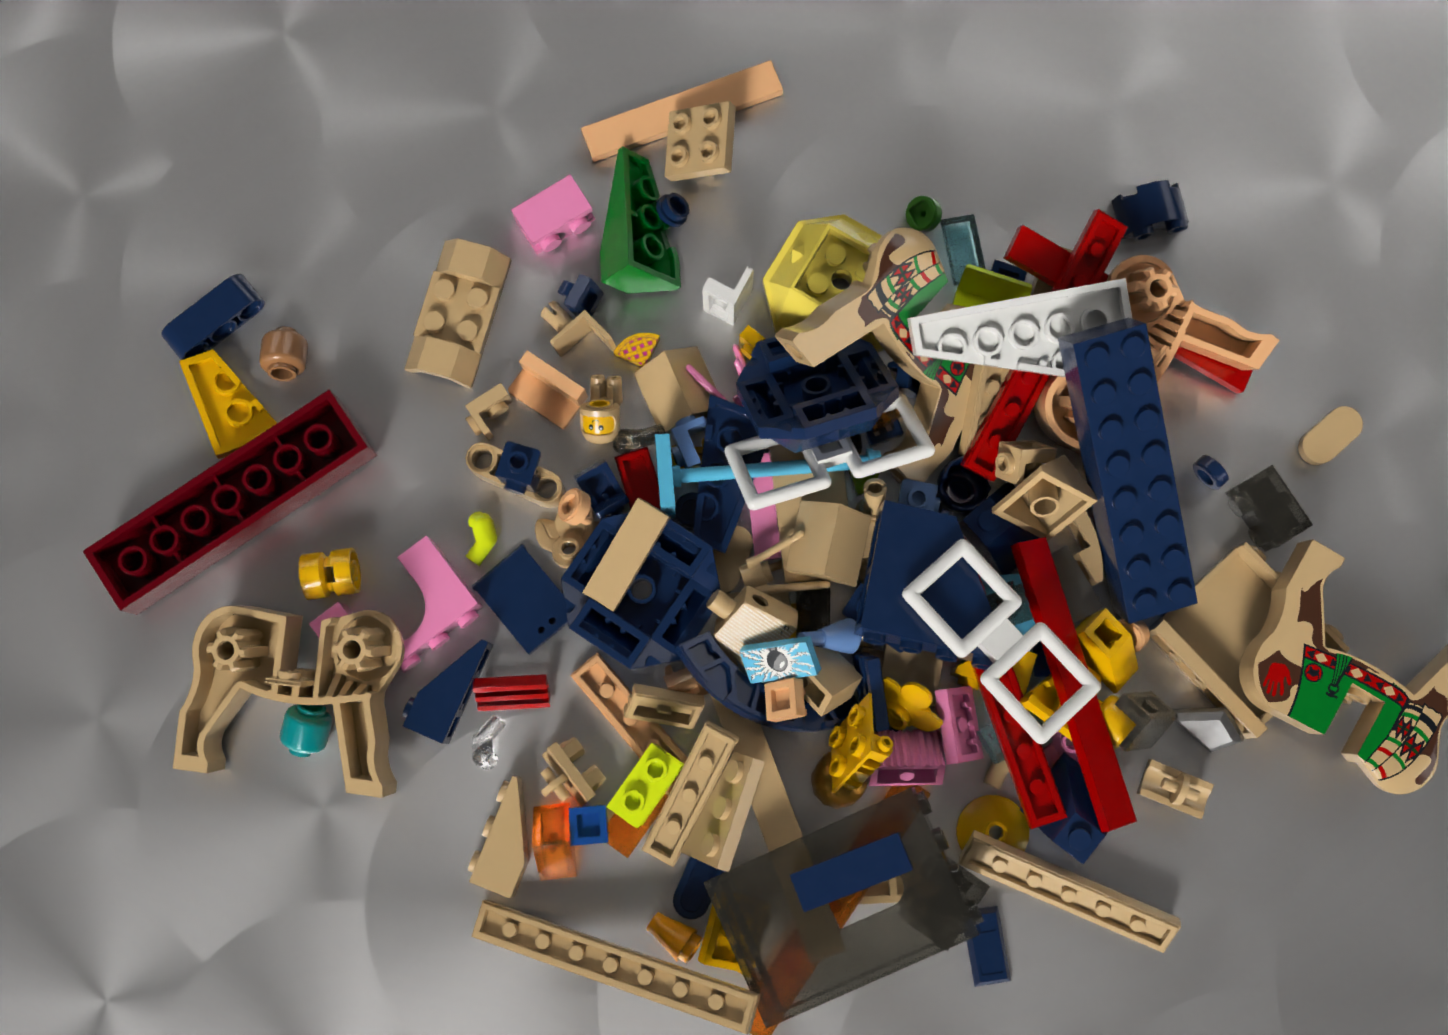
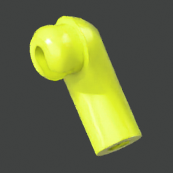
M478 511L472 513L468 520V524L472 527L475 543L465 557L480 566L495 546L497 534L494 521L489 514Z

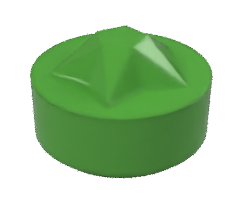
M927 196L914 198L906 209L907 223L911 228L918 231L928 232L935 229L942 218V209L938 201Z

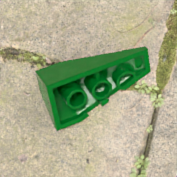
M623 146L618 149L600 250L601 282L628 294L678 290L681 288L679 255L676 247H670L666 235V230L670 227L660 219L656 209V200L659 199L660 194L649 159Z

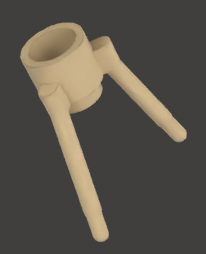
M802 530L788 536L762 553L747 558V564L739 566L745 587L751 586L765 594L829 588L831 583L829 581L768 585L769 582L774 581L771 572L782 568V560L772 564H768V561L764 560L804 536V531Z

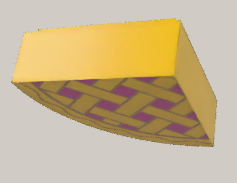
M653 333L631 335L616 347L614 356L643 367L651 360L660 341V335Z

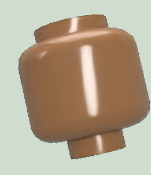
M282 326L267 332L263 336L259 361L261 368L271 378L279 381H290L305 371L308 343L301 334L291 327Z

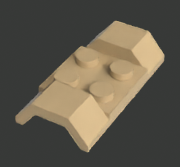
M457 238L445 241L413 334L414 340L404 368L405 371L411 373L424 372L449 379L472 389L511 265V258L492 247Z

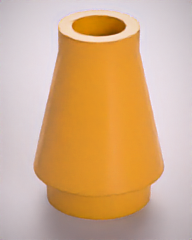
M659 911L654 915L646 928V931L657 939L676 962L680 959L687 964L703 941V938L697 934V929L671 919Z

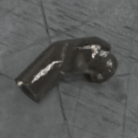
M661 424L643 429H620L618 435L613 440V448L616 452L625 454L630 452V450L655 444V434H666Z

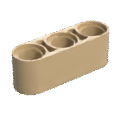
M484 442L472 445L465 457L469 469L478 478L504 489L505 484L501 483L495 476L503 450ZM483 454L492 455L493 459L489 467L485 469L476 468V461L479 456ZM538 466L536 474L540 481L536 493L526 490L525 495L513 494L545 508H556L559 506L562 496L566 493L565 487L555 473ZM547 482L557 484V491L553 496L549 498L540 496L539 491L543 484Z

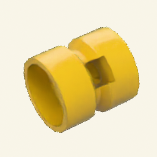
M354 548L332 550L329 556H326L323 552L307 553L300 556L299 580L306 600L329 598L331 592H335L338 596L358 594L360 592L361 570ZM332 566H333L335 581H333Z

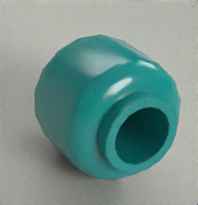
M295 704L287 709L279 738L282 744L289 748V752L292 755L309 757L311 753H318L325 749L333 723L330 713L326 711V706Z

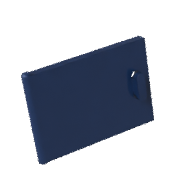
M523 544L472 585V589L478 592L529 655L568 624L563 593L528 553L526 546Z

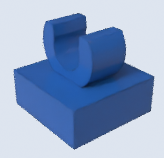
M607 804L569 808L571 846L609 842Z

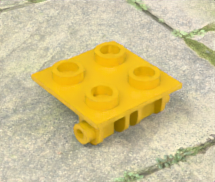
M868 693L859 704H855L851 708L846 719L840 726H835L829 736V746L831 747L829 774L832 776V793H836L842 786L848 790L860 788L865 780L893 752V741L891 738L885 735L880 737L874 734L871 693Z

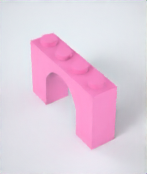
M428 536L423 537L397 557L420 587L425 600L423 621L417 631L404 640V659L397 672L402 670L405 673L411 670L421 661L419 656L429 648L434 651L444 645L450 639L448 634L458 626L465 628L479 617L477 611L483 608L482 604L436 543ZM337 602L310 622L309 625L316 635L320 637L321 620L342 617L353 612L346 604Z

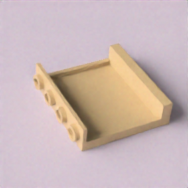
M1247 542L1235 546L1195 584L1198 604L1164 613L1149 627L1150 639L1216 708L1226 707L1245 739L1259 738L1268 729L1265 723L1273 715L1259 709L1246 697L1240 684L1239 667L1246 647L1259 634L1265 624L1270 608L1271 590L1281 572L1274 571L1265 562L1267 559L1264 553L1256 546L1249 545ZM1325 624V646L1347 653L1350 648L1343 642V635L1332 625Z

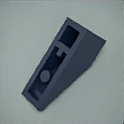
M481 639L423 687L415 698L410 697L402 713V717L406 718L403 727L439 743L449 744L473 692V680L480 677L494 645Z

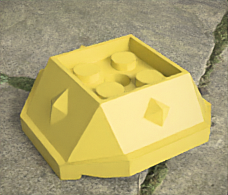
M845 214L798 221L763 277V287L774 333H777L781 328L790 327L802 322L819 305L844 291L845 289L840 290L833 286L832 281L834 279H845L849 285H851L853 280L863 282L865 277L863 263L868 261L870 255L867 249L873 243H877L882 235ZM872 331L861 337V339L872 343L877 353L884 350Z

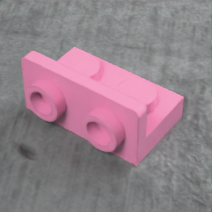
M965 686L935 690L936 712L943 720V724L940 727L942 734L941 744L945 753L946 765L984 759L972 687Z

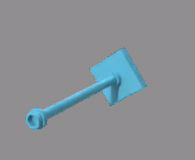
M670 433L655 434L660 510L671 516L670 519L675 518L674 488L681 487V483L735 479L730 465L680 469V465L672 466ZM867 448L866 455L859 456L862 462L882 455L880 450ZM805 459L745 464L751 478L812 473ZM847 463L826 468L827 472L850 470Z

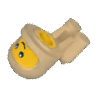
M600 374L590 376V401L580 405L579 413L581 432L584 438L593 444L610 443L619 435L620 405L623 402L621 376L612 375L608 376L607 379H605L604 375Z

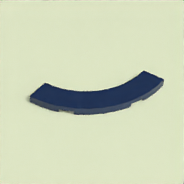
M710 631L675 647L683 664L695 680L711 696L740 716L764 726L792 732L830 730L837 725L840 726L849 715L851 708L855 704H859L853 694L851 699L821 717L804 699L805 709H807L806 716L780 722L767 721L764 683L750 684L749 678L739 671V667L722 651Z

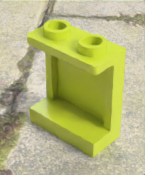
M651 743L606 807L633 827L639 828L643 826L682 770L684 763L656 743Z

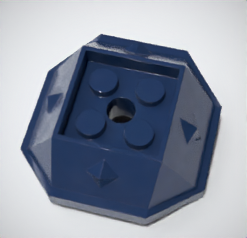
M775 337L758 341L751 353L752 358L746 364L736 382L737 394L759 438L772 439L794 453L871 431L882 413L899 397L898 384L872 343L861 338L815 367L796 362Z
M628 513L601 519L561 578L569 629L630 670L682 661L675 647L701 633L714 613L706 607V604L717 589L721 590L712 546L669 519L617 610L613 612L582 593ZM640 581H646L652 585L651 595L642 600L635 598L632 594L634 585Z

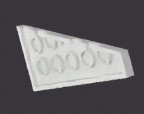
M1126 278L910 317L907 318L913 355L1065 377L1058 342L1059 337L1128 317L1132 318Z

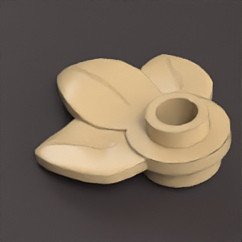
M557 513L555 521L549 519H538L536 521V539L540 547L552 552L553 559L557 565L568 569L600 521H593L590 525L580 523L573 526L562 521ZM570 546L576 548L571 554L563 552L565 548Z

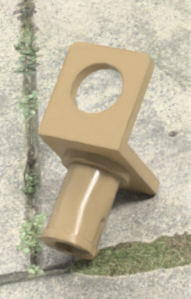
M552 301L548 304L553 309V313L546 306L541 311V317L558 332L550 340V343L560 357L564 356L590 331L612 352L615 351L616 345L612 337L586 310L573 319L557 301Z

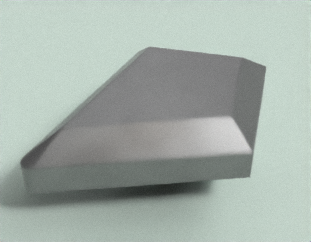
M1226 707L1173 709L1170 713V717L1210 753L1244 741L1245 737Z

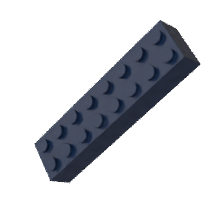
M1128 317L1059 337L1058 342L1086 480L1098 499L1092 505L1113 611L1127 623L1131 624L1198 604L1146 323Z

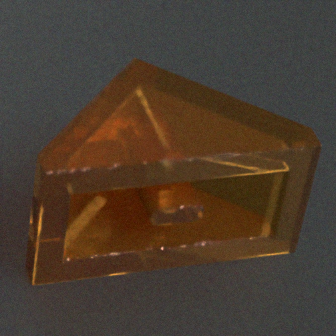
M570 802L533 807L532 847L540 881L577 877L575 846H571Z

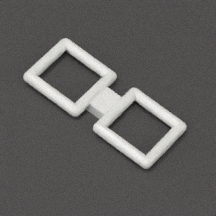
M899 393V397L883 413L897 409L917 446L862 462L850 437L804 450L802 453L814 477L760 494L757 493L742 455L779 445V443L772 439H760L759 436H755L727 445L724 453L747 507L750 510H758L829 488L832 481L826 468L847 463L855 478H863L931 457L935 453V447L907 396Z
M960 539L902 591L905 601L957 657H966L978 646L993 662L981 674V683L1038 744L1046 743L1101 689V684L1097 678L1045 623H1036L1022 635L1008 620L1022 605L1021 597L966 539ZM962 557L1003 600L994 611L963 639L956 634L921 596L930 585ZM1039 641L1050 650L1082 685L1042 725L999 680Z

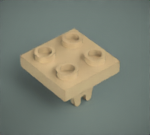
M730 101L670 111L664 177L672 182L731 173L736 106Z

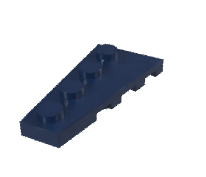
M710 394L701 467L729 465L724 453L725 447L729 444L758 436L744 407ZM765 449L742 455L744 463H760ZM736 479L699 482L693 534L711 545L713 550L724 554L727 551L745 504Z

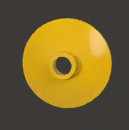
M985 795L972 800L960 813L956 825V836L960 849H964L973 830L989 836L990 828L997 825L1001 829V836L997 840L1025 851L1029 842V826L1025 815L1020 811V807L1002 796Z

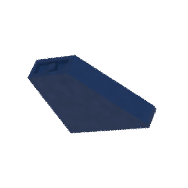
M883 501L877 510L854 630L855 635L863 636V641L869 644L885 645V642L898 644L899 649L904 652L919 654L924 650L936 653L935 657L939 660L948 662L958 661L959 657L951 651L902 596V591L953 544L960 539H965L956 516L893 501ZM963 557L921 594L961 639L992 612L978 573ZM978 646L966 657L959 658L972 661V667L987 670L993 664Z

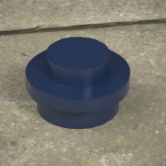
M677 193L665 194L658 199L656 204L658 215L664 223L672 227H680L686 222L690 209L687 201Z

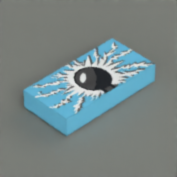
M810 636L743 645L739 651L750 684L784 680L793 677L815 676L821 670Z

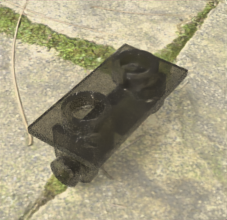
M830 587L796 591V610L798 611L796 638L800 632L817 631L830 625Z

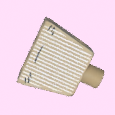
M751 586L744 587L734 599L717 589L706 604L708 609L718 615L713 634L715 639L743 667L744 664L739 652L743 645L788 639L797 630L798 611L795 608Z

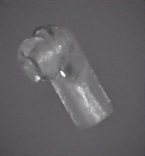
M494 713L472 737V760L476 766H481L484 770H490L496 766L498 756L493 752L492 741L506 726Z

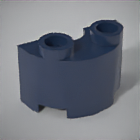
M1169 180L1143 184L1136 187L1138 193L1124 197L1120 194L1111 201L1116 220L1128 226L1122 239L1133 237L1135 241H1140L1152 237L1156 229H1164V231L1167 230L1168 234H1173L1188 228L1189 220L1178 183L1173 184L1171 187Z

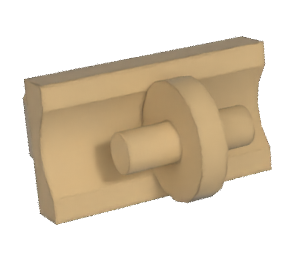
M575 737L562 742L560 745L557 742L553 743L542 754V757L550 767H547L540 773L548 783L541 790V793L544 797H547L552 792H555L561 802H564L572 795L577 804L582 807L596 795L595 791L606 780V777L595 765L580 774L573 762L583 756L585 751Z
M1148 759L1136 794L1195 818L1202 819L1207 799L1212 792L1214 784L1155 760Z

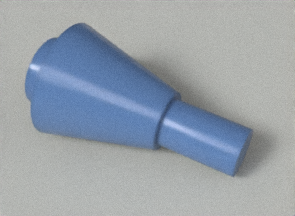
M845 618L817 631L800 632L797 635V638L810 636L813 646L846 654L855 653L862 640V636L854 634L856 622L852 618Z

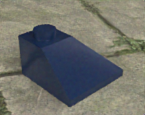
M1009 482L1002 485L959 522L963 535L999 575H1008L1017 568L1011 549L1012 545L1040 538L992 513V507L1016 488L1014 484Z
M1063 752L1050 770L1068 818L1038 828L1055 844L1084 864L1108 832L1101 833L1080 764Z

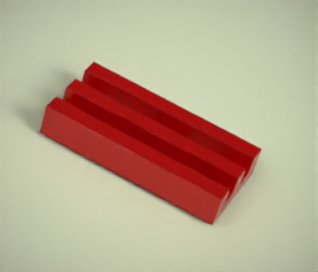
M546 674L474 678L473 692L475 693L478 711L550 707L551 697Z

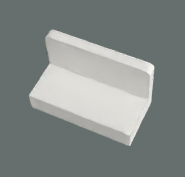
M746 267L735 289L709 277L702 289L703 311L734 326L753 290L754 269Z

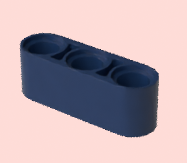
M235 274L224 280L169 322L162 330L161 335L180 360L214 348L263 309L265 301L243 274Z

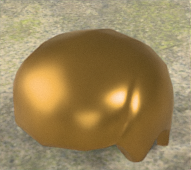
M828 752L820 759L811 774L813 793L823 805L835 809L851 806L865 793L869 780L867 778L858 789L848 790L842 786L836 793H832V776L829 774L831 752Z

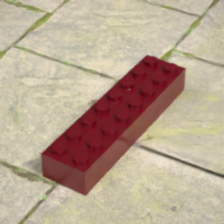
M329 389L83 550V553L119 610L138 615L378 455L342 401Z

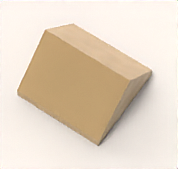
M697 346L664 350L634 373L660 434L671 433V429L676 427L675 423L684 417L695 415V418L701 416L707 418L710 394L686 370V365H692L716 389Z
M1063 455L1041 465L993 506L992 513L1040 538L1046 537L1047 541H1049L1095 504L1098 499L1072 463Z
M801 500L793 534L802 530L804 531V536L791 544L785 571L856 587L871 516L840 503Z

